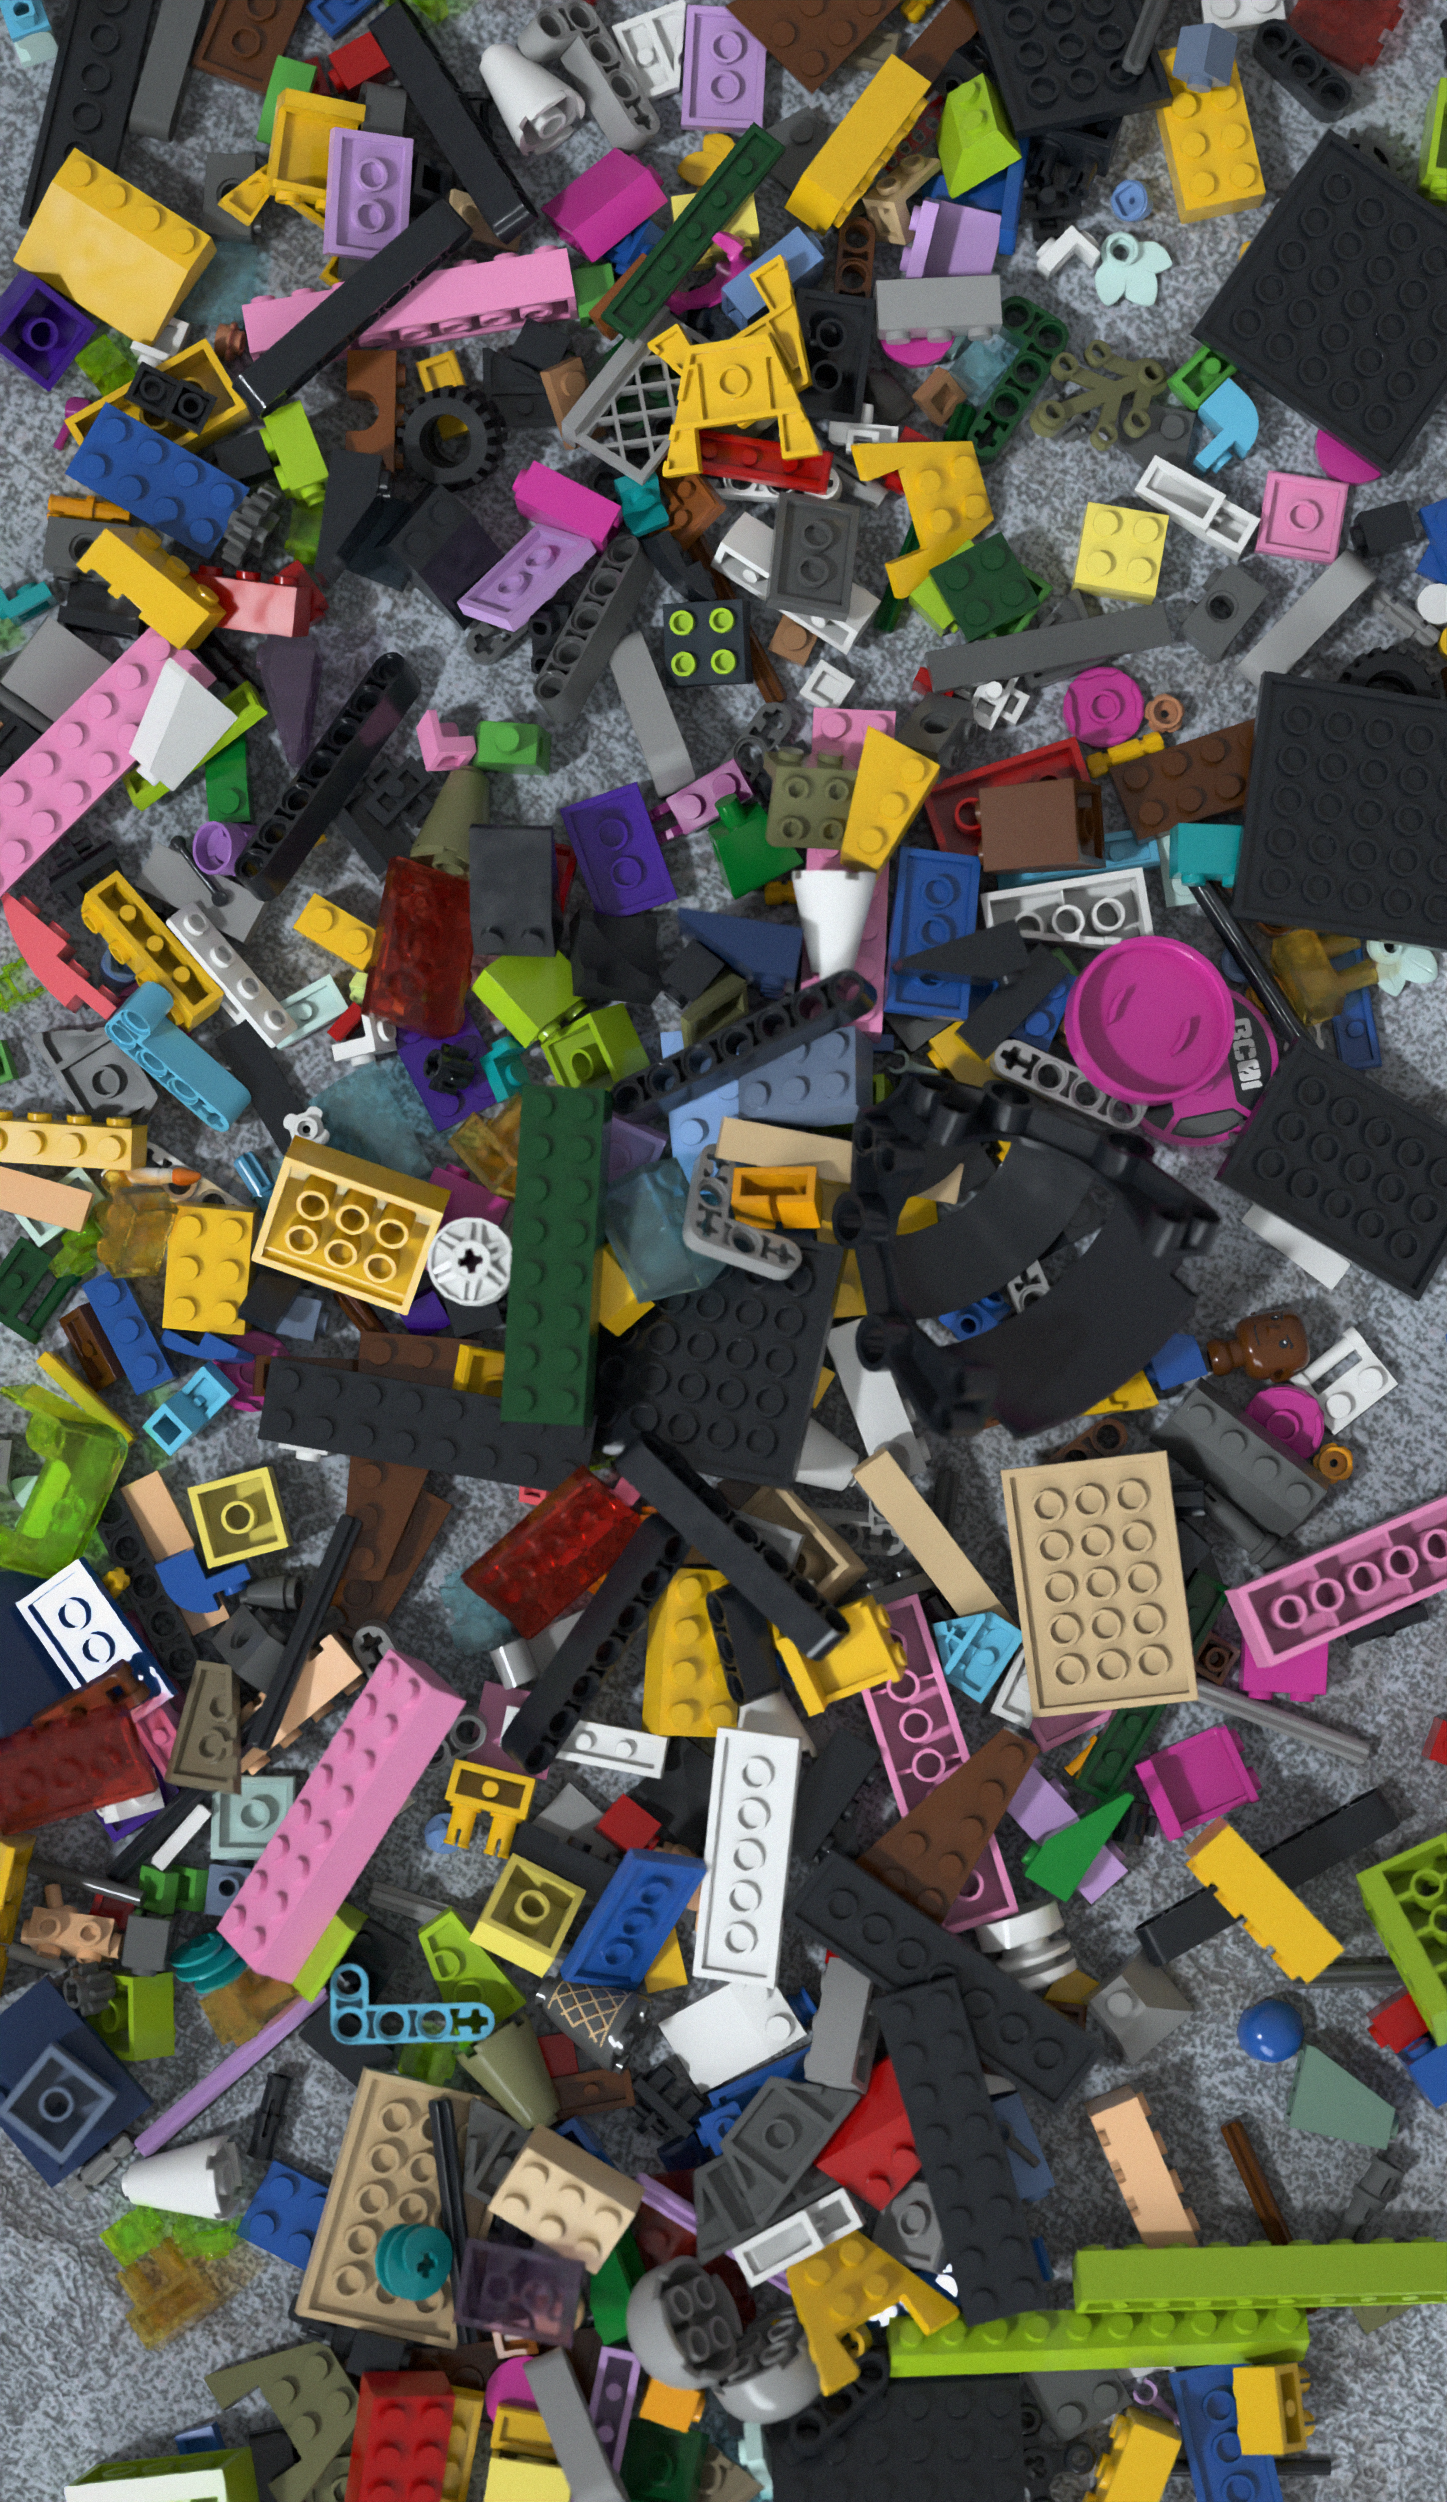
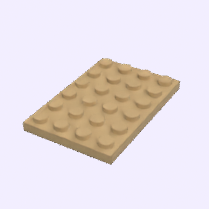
M1167 1450L1002 1469L1001 1478L1032 1717H1048L1199 1700Z
M364 2066L295 2308L296 2314L456 2350L458 2339L450 2275H448L446 2282L438 2292L425 2300L410 2301L391 2295L381 2286L376 2276L375 2255L377 2246L383 2234L397 2224L404 2223L410 2225L422 2223L444 2232L428 2106L429 2100L449 2097L452 2101L461 2176H463L470 2101L473 2096L511 2119H515L491 2096ZM463 2190L475 2281L494 2213L487 2209L489 2205Z

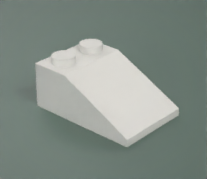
M723 1981L657 2023L700 2094L770 2058L807 2034L806 2028L797 2018L779 1983L775 1988Z

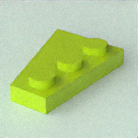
M450 1905L418 1929V1936L444 2002L483 2003L492 2011L495 2027L525 2005L527 1997L489 1950L468 1940L472 1933L471 1928L453 1906ZM450 2009L453 2020L452 2025L456 2034H459L457 2025H468L471 2027L472 2033H478L480 2025L487 2023V2018L479 2015V2009H473L471 2016L468 2018H457L459 2009ZM474 2041L457 2042L459 2044L460 2050L462 2051L464 2048H466Z

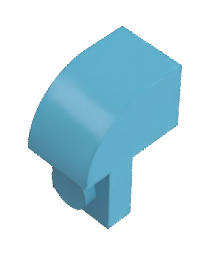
M1228 378L1200 406L1196 417L1216 435L1195 457L1191 468L1201 478L1210 470L1215 474L1220 472L1233 458V455L1229 452L1230 450L1243 461L1257 437L1259 419L1256 407L1248 395Z
M210 1360L200 1368L178 1393L165 1401L142 1428L169 1456H172L208 1426L225 1409L224 1406L239 1389Z

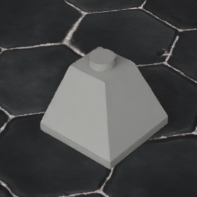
M1143 1947L1138 1949L1099 1982V1985L1080 1999L1084 2005L1088 2006V2011L1131 2065H1134L1195 2013V2010L1160 1967L1153 1966Z

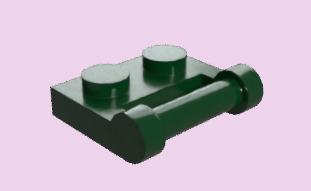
M20 1236L0 1265V1322L37 1346L43 1337L41 1331L72 1286L77 1288L83 1277L25 1237ZM48 1272H52L59 1278L28 1323H25L18 1318V1315Z

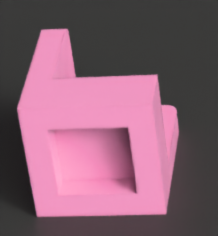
M436 709L427 710L416 727L426 771L459 770L461 766L468 765L477 751L474 736H460L456 723H439Z

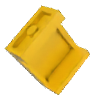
M285 88L277 95L264 194L275 196V201L284 205L298 206L300 201L315 204L316 211L325 213L330 130L334 127L358 130V126L364 122L366 105Z
M872 1594L836 1608L847 1619L851 1632L824 1661L816 1662L808 1658L782 1632L775 1642L809 1717L825 1711L829 1703L890 1679L893 1683L902 1679L906 1671L905 1666L908 1665L906 1653L900 1642L894 1643L888 1630L891 1627L889 1615L883 1604H876Z

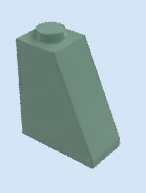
M1303 2039L1284 2115L1285 2123L1292 2128L1387 2150L1389 2139L1395 2140L1398 2132L1399 2116L1394 2115L1396 2109L1390 2102L1311 2041Z

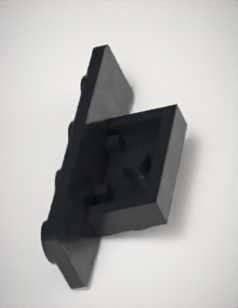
M526 1821L520 1824L513 1838L509 1853L510 1857L514 1853L586 1890L585 1897L597 1903L623 1859L607 1853L605 1859L590 1852L591 1844L570 1835L568 1841Z

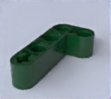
M1011 296L1001 303L1002 326L999 332V336L1018 348L1019 352L970 427L966 441L973 442L980 466L989 465L998 459L1051 376L1050 366L1058 354L1065 352L1069 340V331L1066 324L1021 296ZM1009 312H1018L1024 316L1026 322L1019 327H1013L1005 321L1004 316ZM1045 333H1052L1058 337L1060 344L1055 348H1046L1040 343L1039 337ZM1023 367L1033 368L1038 374V379L1030 383L1024 382L1018 377L1017 371ZM1001 401H1009L1015 405L1017 412L1013 416L1004 417L996 411L995 405ZM991 425L996 429L993 433L991 445L985 446L983 450L977 447L978 440L982 441L985 438Z

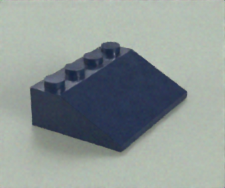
M678 907L677 919L680 936L689 942L692 938L722 961L725 964V969L746 980L747 985L751 988L760 990V997L780 1001L784 999L785 994H794L804 928Z
M69 1565L0 1572V1745L43 1737L31 1723L34 1714L75 1690L16 1605Z
M48 1974L0 2014V2106L54 2040L120 2092L63 2165L0 2116V2127L52 2189L155 2102L88 2020L82 2016L79 2009H73L67 2004L63 1990Z

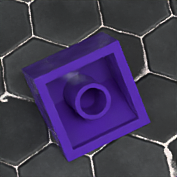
M20 270L0 297V357L43 389L50 392L97 329V326L38 277Z

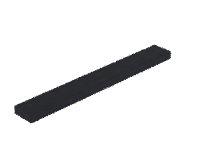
M245 1020L214 1040L239 1082L248 1089L254 1108L283 1157H285L292 1137L289 1130L283 1125L284 1118L288 1114L298 1115L304 1113L305 1110L262 1037ZM309 1126L303 1127L304 1133L310 1132ZM370 1303L380 1321L395 1313V1311Z

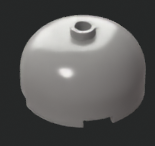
M680 2256L651 2269L638 2281L628 2301L626 2314L627 2332L637 2359L654 2379L674 2389L697 2390L726 2379L735 2372L740 2363V2360L735 2357L736 2339L743 2336L742 2326L735 2302L717 2273L710 2276L698 2266L697 2258Z
M790 2306L773 2311L744 2327L743 2331L746 2335L736 2342L735 2357L740 2360L737 2369L728 2378L710 2385L722 2406L734 2417L748 2423L768 2424L778 2422L795 2415L809 2405L822 2391L819 2383L821 2378L816 2362L812 2361L809 2352L810 2343L804 2324L800 2323L796 2307ZM782 2319L781 2321L777 2322L774 2326L771 2325L773 2320Z

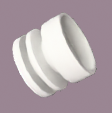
M462 1218L448 1223L435 1235L428 1250L427 1269L434 1286L445 1297L464 1306L482 1307L498 1301L509 1291L512 1240L497 1225L482 1218ZM473 1250L477 1257L483 1258V1263L476 1265L475 1273H470L469 1268L461 1266V1260L467 1258V1252Z
M1044 1898L1019 1904V1913L974 1927L982 1952L1001 1951L1003 1956L995 1959L993 1963L1005 1972H1008L1009 1975L1031 1991L1048 1986L1078 1968L1073 1955L1056 1957L1071 1948L1069 1940H1049L1048 1937L1064 1926L1055 1898Z

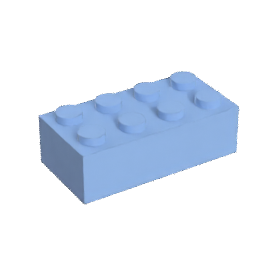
M682 1031L660 1033L663 1059L684 1049ZM739 1046L736 1051L737 1055H739ZM711 1058L706 1059L702 1063L700 1073H705L710 1068ZM675 1076L670 1077L665 1082L666 1091L673 1087ZM739 1077L668 1112L677 1199L688 1198L695 1159L708 1144H717L722 1116L738 1119ZM713 1161V1172L709 1177H714L716 1173L719 1171V1169L716 1168L715 1161ZM736 1162V1167H735V1168H738V1167H757V1166H756V1165H751V1164H746V1163H741V1162ZM700 1191L701 1197L715 1196L709 1191Z

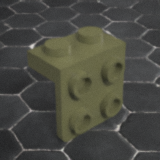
M780 747L778 752L765 751L763 768L773 779L765 835L766 841L771 846L842 849L858 771L846 756H843L842 752L833 749H821L819 754H806L803 750L794 747Z

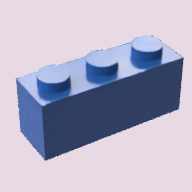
M118 1266L81 1285L137 1396H145L180 1378L165 1346L159 1344L161 1338L125 1268Z

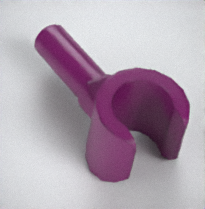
M71 397L65 405V419L93 404V402L85 398ZM63 421L64 424L53 444V447L62 451L71 433L65 421Z

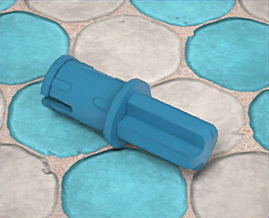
M250 1151L238 1157L234 1161V1167L252 1194L249 1199L251 1202L256 1201L263 1214L266 1215L277 1181L272 1182L256 1154Z

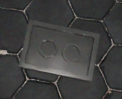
M780 491L776 506L765 607L846 622L850 610L860 506Z

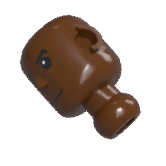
M1290 1308L1272 1309L1259 1314L1251 1312V1316L1242 1318L1237 1323L1235 1338L1229 1340L1213 1338L1205 1345L1211 1372L1213 1375L1220 1377L1227 1376L1234 1369L1243 1367L1246 1375L1251 1379L1258 1381L1271 1379L1272 1382L1276 1383L1284 1382L1291 1379L1295 1372L1303 1370L1310 1361V1347L1303 1321L1299 1313Z

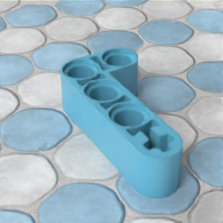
M144 982L126 999L106 1023L104 1028L107 1036L204 1123L214 1130L220 1132L228 1131L251 1102V1094L241 1082L166 1017L174 1005L173 998L169 992L155 982Z
M352 1963L342 1964L335 1969L331 1976V2029L335 2038L344 2044L477 2041L490 2035L494 2028L495 2020L492 2011L480 2002L369 2005L367 1974L360 1966ZM346 1970L357 1972L362 1981L360 1989L350 1995L342 1993L337 1987V1978ZM450 2009H459L457 2018H468L471 2016L473 2009H479V2015L486 2017L487 2023L480 2025L478 2033H472V2029L468 2025H457L459 2034L450 2035L453 2024ZM390 2011L399 2013L404 2021L401 2032L393 2036L383 2033L379 2025L381 2017ZM428 2011H440L445 2017V2027L438 2034H428L422 2028V2018ZM349 2012L357 2014L362 2021L360 2032L352 2037L342 2035L337 2026L339 2018Z

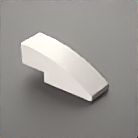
M1156 455L1134 490L1137 495L1162 514L1169 515V519L1237 562L1261 520L1226 500L1224 493Z
M842 2186L736 2246L731 2251L752 2288L858 2229L866 2223V2220L850 2190Z

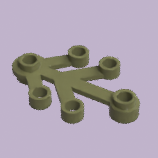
M1093 340L1083 353L1084 361L1092 368L1104 367L1125 377L1114 381L1078 366L1077 359L1070 353L1063 352L1057 355L1050 366L1052 375L1059 381L1069 380L1091 391L1061 403L1055 400L1040 402L1029 418L1030 426L1037 435L1045 438L1053 437L1063 427L1066 419L1102 406L1097 426L1090 434V442L1097 450H1109L1118 438V432L1114 426L1122 397L1132 393L1135 394L1132 409L1123 420V429L1127 435L1133 438H1139L1147 431L1151 424L1150 417L1147 414L1151 397L1159 396L1168 384L1167 372L1159 362L1150 358H1141L1136 362H1131L1112 354L1110 346L1105 341ZM1092 350L1098 351L1102 358L1095 356ZM1059 363L1067 365L1069 371L1062 369ZM1047 413L1051 414L1054 419L1050 418ZM1132 419L1137 420L1141 424V428L1135 426ZM1099 432L1104 433L1109 441L1102 439Z

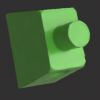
M480 721L474 730L477 751L472 757V767H476L483 772L549 776L552 735L537 724Z

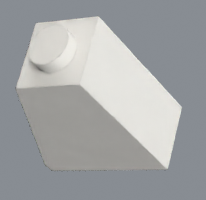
M171 657L163 666L129 754L141 764L136 771L154 787L161 781L171 791H174L238 717Z

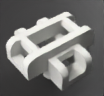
M863 404L861 423L830 421L829 440L834 445L846 446V455L853 456L850 445L854 444V442H897L899 427L874 425V405Z
M1019 677L1010 679L1009 682L1006 680L992 681L978 687H970L967 691H965L966 688L956 690L954 693L956 698L973 703L974 720L978 722V726L984 728L989 733H991L998 719L1011 726H1015L1030 698L1029 695L1014 688Z

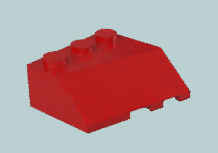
M889 2055L872 2065L867 2094H858L861 2099L813 2161L816 2167L880 2212L922 2167Z

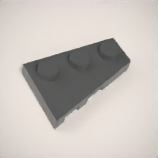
M809 105L765 130L786 146V152L768 173V176L777 184H781L791 194L805 170L828 141L827 135ZM862 198L858 199L845 221L854 217L863 218L867 216ZM832 225L829 230L835 234L840 231L841 227L838 229Z

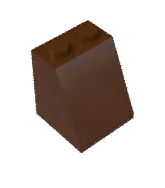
M1066 778L979 789L980 800L976 802L975 813L982 831V841L978 845V857L981 865L984 866V872L1007 875L1106 868L1100 785L1076 778Z

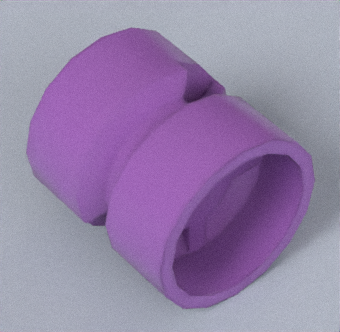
M222 821L206 822L196 832L192 844L196 865L202 872L209 875L236 876L234 864L260 826L246 823L233 824Z

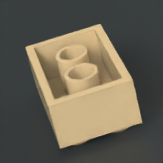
M538 2123L499 2183L487 2209L596 2275L635 2216L646 2188Z

